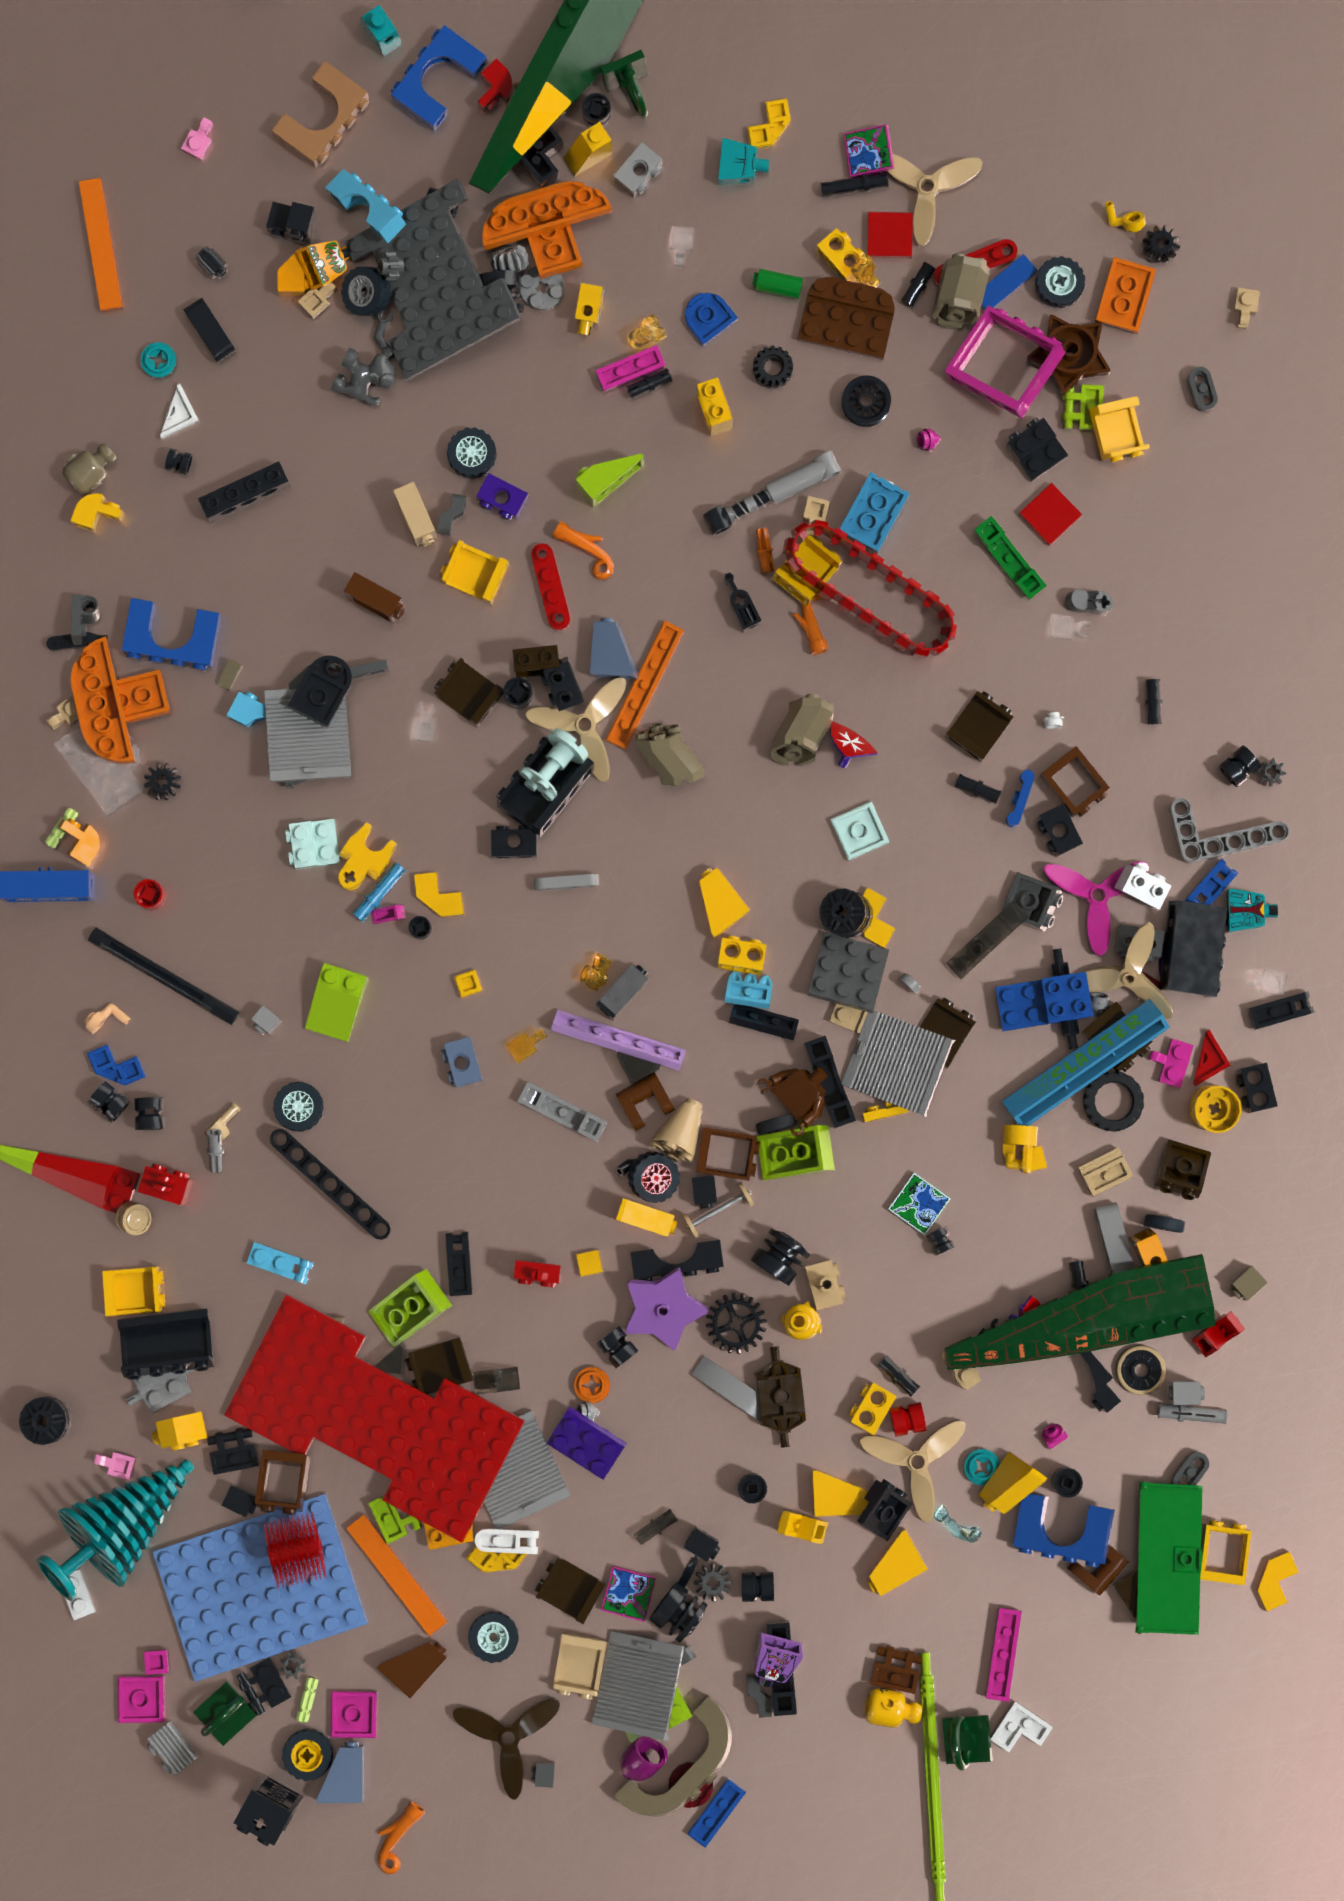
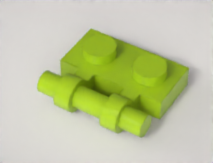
M1082 384L1081 393H1074L1073 387L1063 396V401H1065L1064 413H1062L1063 429L1072 430L1073 421H1079V430L1094 431L1089 409L1103 404L1104 385ZM1074 401H1080V413L1073 412Z
M384 1496L368 1503L387 1544L408 1535L405 1526L410 1523L414 1531L422 1528L420 1520L407 1514L408 1517L401 1519L397 1508L382 1500Z

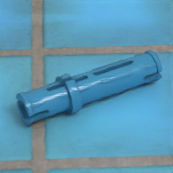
M394 862L370 893L364 895V900L352 914L364 922L375 907H379V902L406 870L397 862Z

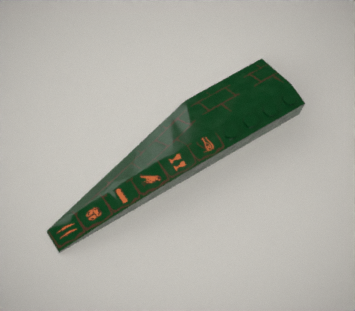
M1202 1254L1113 1272L1101 1281L1095 1280L1078 1291L1075 1289L1068 1292L1069 1295L1063 1298H1055L1030 1309L1016 1319L1010 1318L1003 1321L1004 1324L993 1329L990 1327L983 1330V1333L978 1336H970L945 1347L947 1370L1049 1359L1216 1326L1214 1304L1204 1257Z

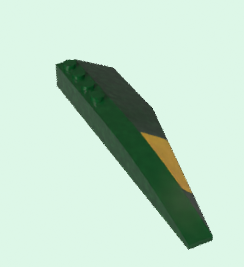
M644 0L563 1L472 175L469 182L470 185L489 194L508 174V171L559 120L568 107L581 96V93L596 80V77L601 73V67L611 62Z

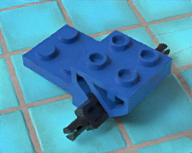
M1062 948L1052 950L1055 964H1051L1053 977L995 987L1002 1032L1061 1023L1062 1034L1067 1036L1070 1050L1078 1048L1076 1034H1079L1078 1020L1093 1017V1010L1086 972L1070 974L1068 962H1064Z

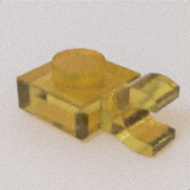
M863 253L851 268L854 278L862 285L869 283L871 286L877 287L880 284V280L873 274L876 269L870 256Z
M542 1029L530 1037L524 1032L506 1045L517 1062L521 1063L537 1052L534 1045L547 1036Z

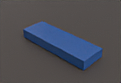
M1024 254L987 284L981 305L983 311H985L988 305L995 308L1038 272Z
M727 1778L687 1834L706 1848L746 1791Z

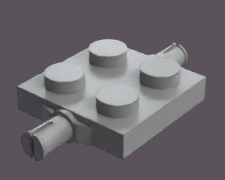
M186 1370L183 1374L163 1373L159 1377L141 1376V1378L134 1380L137 1392L126 1397V1401H129L127 1403L131 1406L142 1400L146 1403L151 1414H154L192 1393L187 1383L186 1375L194 1370Z

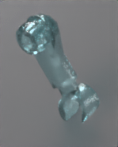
M941 1505L935 1512L934 1518L939 1522L944 1521L946 1528L954 1537L970 1543L978 1541V1538L981 1537L982 1532L978 1527L968 1529L960 1526L954 1519H951L944 1505Z

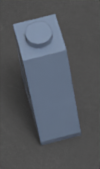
M601 618L600 621H594L590 675L595 678L620 677L624 679H638V672L621 626L614 622L612 618Z
M347 1741L345 1745L340 1746L317 1797V1803H363L364 1745H359L358 1741Z

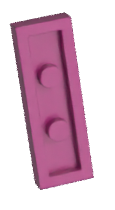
M655 345L597 369L596 374L604 392L662 369L666 365L658 346Z

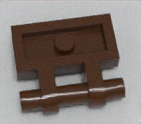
M878 1646L876 1655L884 1656L885 1659L884 1663L875 1661L870 1684L915 1694L920 1671L913 1670L911 1667L912 1663L921 1664V1655L914 1654V1651L907 1650V1652L895 1650L892 1646H887V1648ZM892 1658L905 1661L904 1668L891 1665Z

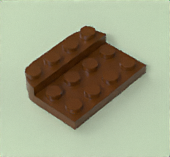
M834 277L819 278L808 290L797 341L884 360L895 311L892 296L878 287Z

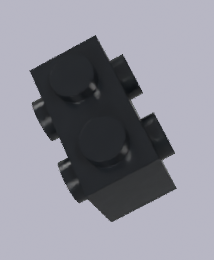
M568 657L559 659L560 668L543 669V673L540 674L544 686L549 685L551 693L548 696L552 706L557 705L559 711L584 702Z

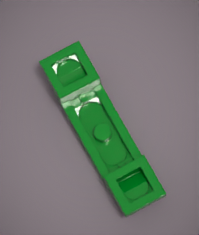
M992 516L974 529L998 565L1029 600L1047 586L1037 572L1020 555Z

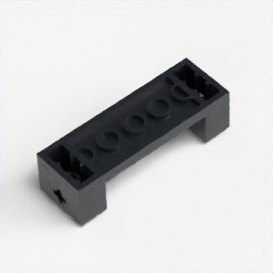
M264 1774L253 1787L234 1821V1824L237 1825L236 1829L246 1835H249V1833L254 1834L258 1837L257 1841L263 1845L269 1846L272 1844L275 1846L304 1796ZM260 1818H261V1819L264 1820L263 1823H264L266 1826L262 1825L261 1828H258V1827H257V1823H258V1822L255 1821V1820H258V1821H259Z

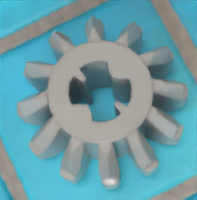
M521 245L499 248L490 256V263L494 271L512 270L520 272L529 265L527 252Z

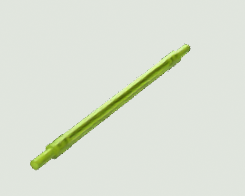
M921 1652L922 1675H920L931 1874L932 1883L935 1886V1901H944L943 1883L946 1882L934 1681L930 1669V1652Z

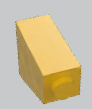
M598 122L578 136L563 159L576 177L612 154V140L602 124Z
M710 867L700 875L702 879L699 881L711 936L715 939L749 913L750 909L718 868L712 870Z
M624 1198L616 1218L617 1221L668 1237L669 1233L674 1234L678 1222L674 1220L675 1215Z
M1008 1452L978 1496L985 1501L983 1505L993 1513L997 1509L1005 1514L1042 1485L1047 1478L1023 1460Z
M812 1470L815 1517L862 1514L869 1503L864 1499L868 1492L867 1490L821 1471Z
M905 1529L900 1530L868 1574L871 1580L867 1583L873 1594L878 1592L882 1596L928 1570Z

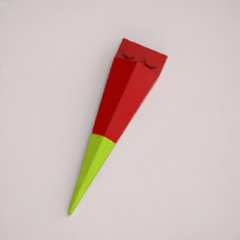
M0 1145V1160L113 1213H116L122 1204L132 1201L140 1177V1173L118 1166Z

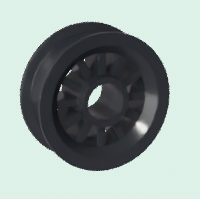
M869 375L859 376L850 381L845 387L842 396L844 415L850 422L861 427H872L882 422L887 416L891 405V394L887 385L879 378ZM866 396L871 398L873 403L869 406H864L861 404L860 399ZM859 410L862 411V412H861V415H858V414H857V412H858Z

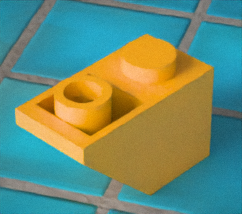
M296 252L278 269L279 297L304 296L306 290H310V285Z

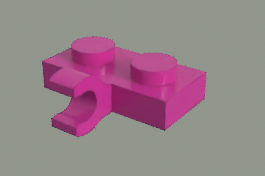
M1171 1039L1166 1055L1156 1051L1150 1052L1148 1060L1163 1064L1158 1082L1181 1088L1194 1045Z

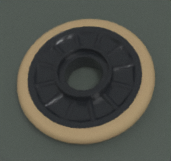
M1137 1345L1127 1349L1120 1356L1116 1366V1374L1125 1390L1136 1395H1147L1156 1391L1163 1383L1166 1366L1162 1356L1155 1349L1144 1345ZM1138 1364H1144L1147 1367V1373L1143 1377H1139L1135 1373V1367Z

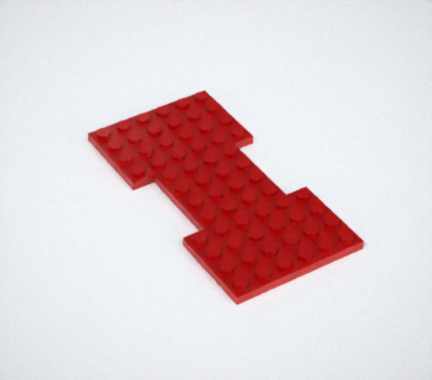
M287 1294L224 1416L293 1453L307 1454L314 1438L392 1479L382 1499L383 1501L463 1543L526 1420L446 1378L443 1380L435 1398L357 1357L367 1336Z

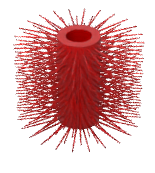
M307 1513L306 1522L308 1523H305V1517L301 1515L303 1525L297 1520L298 1528L293 1518L294 1522L292 1523L287 1520L289 1522L288 1526L285 1522H283V1527L279 1523L280 1527L278 1528L273 1525L275 1532L271 1527H269L270 1530L268 1532V1527L264 1525L268 1557L272 1572L275 1574L274 1580L283 1586L285 1584L282 1578L289 1584L287 1580L290 1579L294 1582L292 1579L295 1577L298 1581V1575L303 1583V1577L301 1576L303 1574L301 1572L311 1579V1572L316 1578L317 1572L322 1576L320 1569L326 1574L323 1547L318 1527L315 1524L316 1520L311 1515V1520L313 1521L311 1522Z

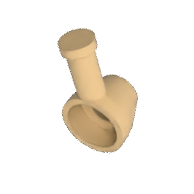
M232 1102L231 1106L205 1130L204 1134L207 1136L208 1130L219 1129L222 1133V1142L230 1133L226 1123L240 1111V1108Z

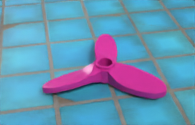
M1139 861V862H1134V863L1129 864V865L1134 866L1135 863H1138V864H1140V865L1146 867V868H1147V871H1148V866H1149V865H1148V863H1146V862H1140V861ZM1057 864L1044 866V873L1051 882L1064 891L1085 899L1088 903L1086 928L1089 945L1095 955L1102 956L1108 949L1111 933L1107 901L1109 898L1124 893L1114 888L1124 867L1112 873L1101 884H1094L1081 874L1067 867ZM1094 890L1101 893V901L1093 899L1092 893Z

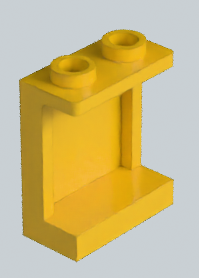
M1137 396L1097 405L1089 409L1102 461L1110 459L1111 463L1124 460L1123 456L1129 454L1130 458L1144 455V450L1150 448L1149 444L1144 445L1134 409L1135 406L1139 405Z
M809 534L799 545L798 552H795L796 558L800 557L802 560V566L809 572L811 570L817 573L816 577L825 583L829 581L842 563L836 552L828 550L823 546L820 539ZM783 564L776 570L772 580L807 607L819 590L816 587L810 589L801 583V577L796 573L791 574L786 565Z
M459 540L457 545L453 544L448 556L451 559L449 564H444L439 576L442 577V584L492 604L509 566V561L501 557L500 559Z
M159 1267L102 1271L105 1316L162 1312V1307L166 1306L165 1294H161L160 1285L164 1284L163 1271H159Z

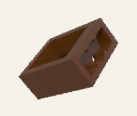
M356 572L353 573L344 589L347 599L393 624L396 619L400 620L404 614L405 608H403L404 602L402 597Z
M1077 746L1040 774L1041 779L1061 804H1064L1072 817L1077 814L1079 817L1083 816L1090 810L1088 805L1093 801L1099 803L1108 796L1106 791L1110 787ZM1076 758L1100 787L1099 790L1077 807L1073 805L1052 778Z
M703 1127L696 1173L749 1181L750 1177H755L757 1164L752 1162L754 1154L758 1155L760 1141H756L757 1136ZM711 1135L750 1141L745 1174L706 1168Z
M262 1450L255 1505L260 1508V1511L273 1513L274 1509L283 1510L282 1513L288 1515H296V1512H303L310 1458L307 1454ZM270 1464L301 1467L296 1504L265 1500Z

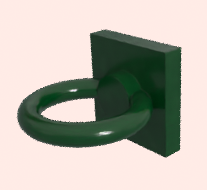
M642 50L602 66L601 72L606 91L609 92L618 87H625L639 117L642 119L647 118L648 108L637 83L639 78L648 75L645 56Z
M228 1681L193 1711L197 1718L205 1725L201 1729V1734L208 1736L212 1733L222 1746L257 1716L256 1712L250 1708L249 1704Z
M958 1715L956 1717L942 1718L946 1764H955L959 1770L964 1771L970 1763L993 1761L988 1715Z

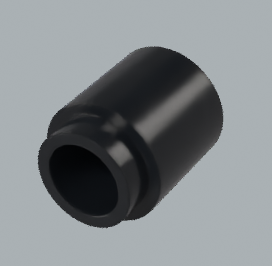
M206 246L195 257L198 261L197 264L212 279H221L228 271L226 268L228 263L213 248L210 249Z

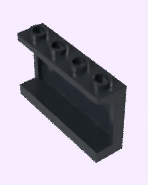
M544 736L537 744L538 749L534 754L530 753L526 757L523 767H528L537 773L548 761L546 755L553 747L548 737ZM589 758L582 764L570 761L564 770L558 769L549 780L557 791V796L552 801L544 798L538 790L534 792L527 788L524 784L526 779L516 770L511 776V783L507 788L503 787L496 796L497 807L541 837L594 771V762Z
M1180 900L1169 901L1159 990L1202 995L1204 997H1217L1221 988L1219 977L1220 971L1223 968L1222 951L1226 944V937L1224 936L1225 927L1229 919L1227 908Z
M208 1309L117 1320L121 1341V1372L124 1378L136 1380L146 1375L159 1377L163 1373L183 1374L186 1370L206 1371L210 1367H214L211 1318Z

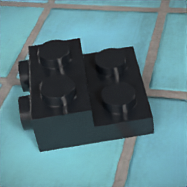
M1035 418L1026 425L1028 429L1022 433L1017 430L1008 437L1010 441L1006 445L1031 482L1069 456L1057 440V435L1045 418L1041 420Z
M876 1479L864 1497L869 1503L857 1522L888 1541L913 1503L906 1499L908 1494L896 1487L893 1490L895 1486L887 1480L883 1479L880 1482Z

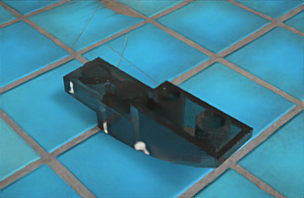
M1012 901L946 964L960 979L964 978L1019 927L1028 916Z

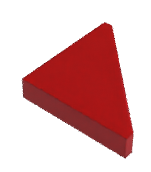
M1210 1029L1205 1032L1193 1081L1194 1087L1231 1066Z

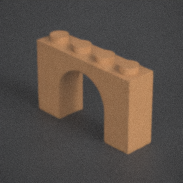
M326 61L314 74L312 81L315 86L332 97L337 103L338 114L334 122L325 129L310 130L284 113L271 130L275 138L314 167L319 163L325 162L329 155V149L332 146L338 145L342 139L341 134L346 128L349 129L354 124L356 114L359 110L362 112L369 103V96L366 90Z

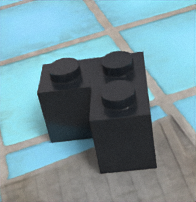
M552 126L519 161L539 188L547 187L559 178V171L549 157L563 148V140Z
M273 202L266 225L267 231L275 238L283 239L285 236L292 238V241L295 243H311L317 222L315 208L292 202L291 206Z

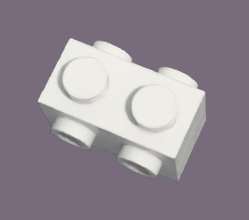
M1135 863L1134 866L1126 864L1114 888L1160 910L1171 888V885L1165 882L1166 878L1155 872L1153 876L1146 873L1147 868L1138 863Z

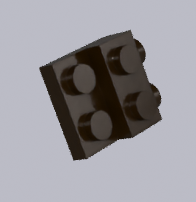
M1168 1139L1155 1186L1160 1187L1159 1190L1163 1193L1170 1194L1173 1191L1181 1193V1197L1186 1200L1198 1199L1202 1193L1211 1152Z

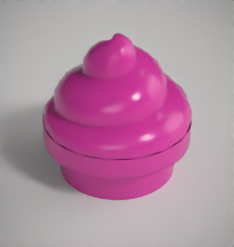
M930 428L923 429L917 434L918 447L925 451L933 450L941 440V437Z

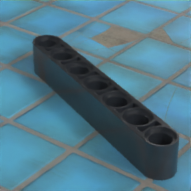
M277 1129L271 1133V1145L369 1234L379 1240L387 1239L391 1235L392 1228L390 1223L289 1132ZM279 1133H284L287 1138L286 1143L282 1146H278L275 1143V1137ZM295 1148L302 1149L303 1157L301 1160L295 1161L292 1158V1151ZM312 1163H317L320 1166V1172L316 1176H312L308 1172V1167ZM329 1178H334L337 1182V1187L333 1191H328L325 1188V1182ZM346 1193L352 1194L354 1198L350 1206H345L342 1203V1196ZM362 1208H367L370 1211V1218L367 1221L359 1219L358 1213ZM379 1223L387 1226V1232L384 1236H378L375 1233V1227Z

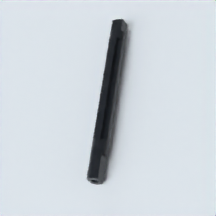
M97 927L91 932L88 938L89 942L193 1001L230 1025L236 1022L240 1014L238 1010L129 948Z

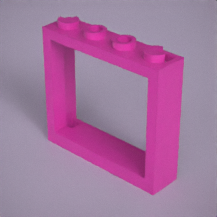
M988 305L944 372L949 380L1022 419L1064 356L1065 351L1061 345L1062 343L1056 340L1055 337L1051 336L1049 338L1043 335L1044 333L1035 326L1030 328L1020 318H1011L1007 316V312L1003 309H994ZM994 323L1050 352L1018 401L963 372Z

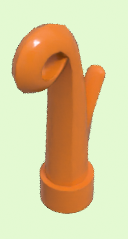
M560 521L552 536L598 558L599 560L593 566L592 572L594 576L600 580L609 578L613 573L614 564L612 559L604 550L593 543L602 541L603 538L578 532ZM605 564L606 572H599L598 567Z
M817 594L812 601L821 600L823 597ZM811 602L807 607L801 603L803 617L798 613H794L793 616L800 623L808 637L811 654L816 655L828 651L827 641L823 638Z
M413 1801L409 1802L397 1820L378 1832L380 1836L389 1833L378 1855L379 1867L386 1874H394L400 1868L399 1858L390 1853V1851L416 1821H419L425 1813L424 1809ZM387 1859L394 1862L393 1867H388L386 1864Z

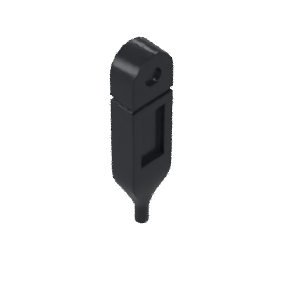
M87 632V636L83 637L82 645H73L71 634L53 636L47 639L46 645L51 651L84 648L99 638L106 636L108 639V635L101 636Z
M698 1555L690 1558L678 1581L684 1587H686L696 1568Z

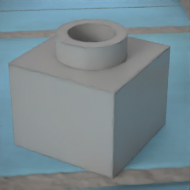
M263 1005L251 1019L255 1022L253 1025L255 1029L262 1034L267 1032L270 1035L282 1021Z

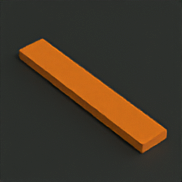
M101 178L79 181L100 311L123 309Z
M664 620L638 672V679H635L605 741L623 750L627 749L684 632L683 629Z
M365 1514L346 1528L429 1636L448 1622Z

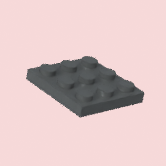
M824 932L807 996L873 1013L889 949Z

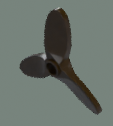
M556 1699L543 1701L524 1712L512 1725L507 1726L494 1717L472 1708L460 1707L453 1711L455 1721L464 1729L478 1737L499 1743L501 1746V1778L507 1795L513 1800L519 1797L523 1784V1764L518 1747L519 1741L544 1727L558 1712L560 1702ZM505 1732H512L515 1735V1741L506 1743L502 1736Z

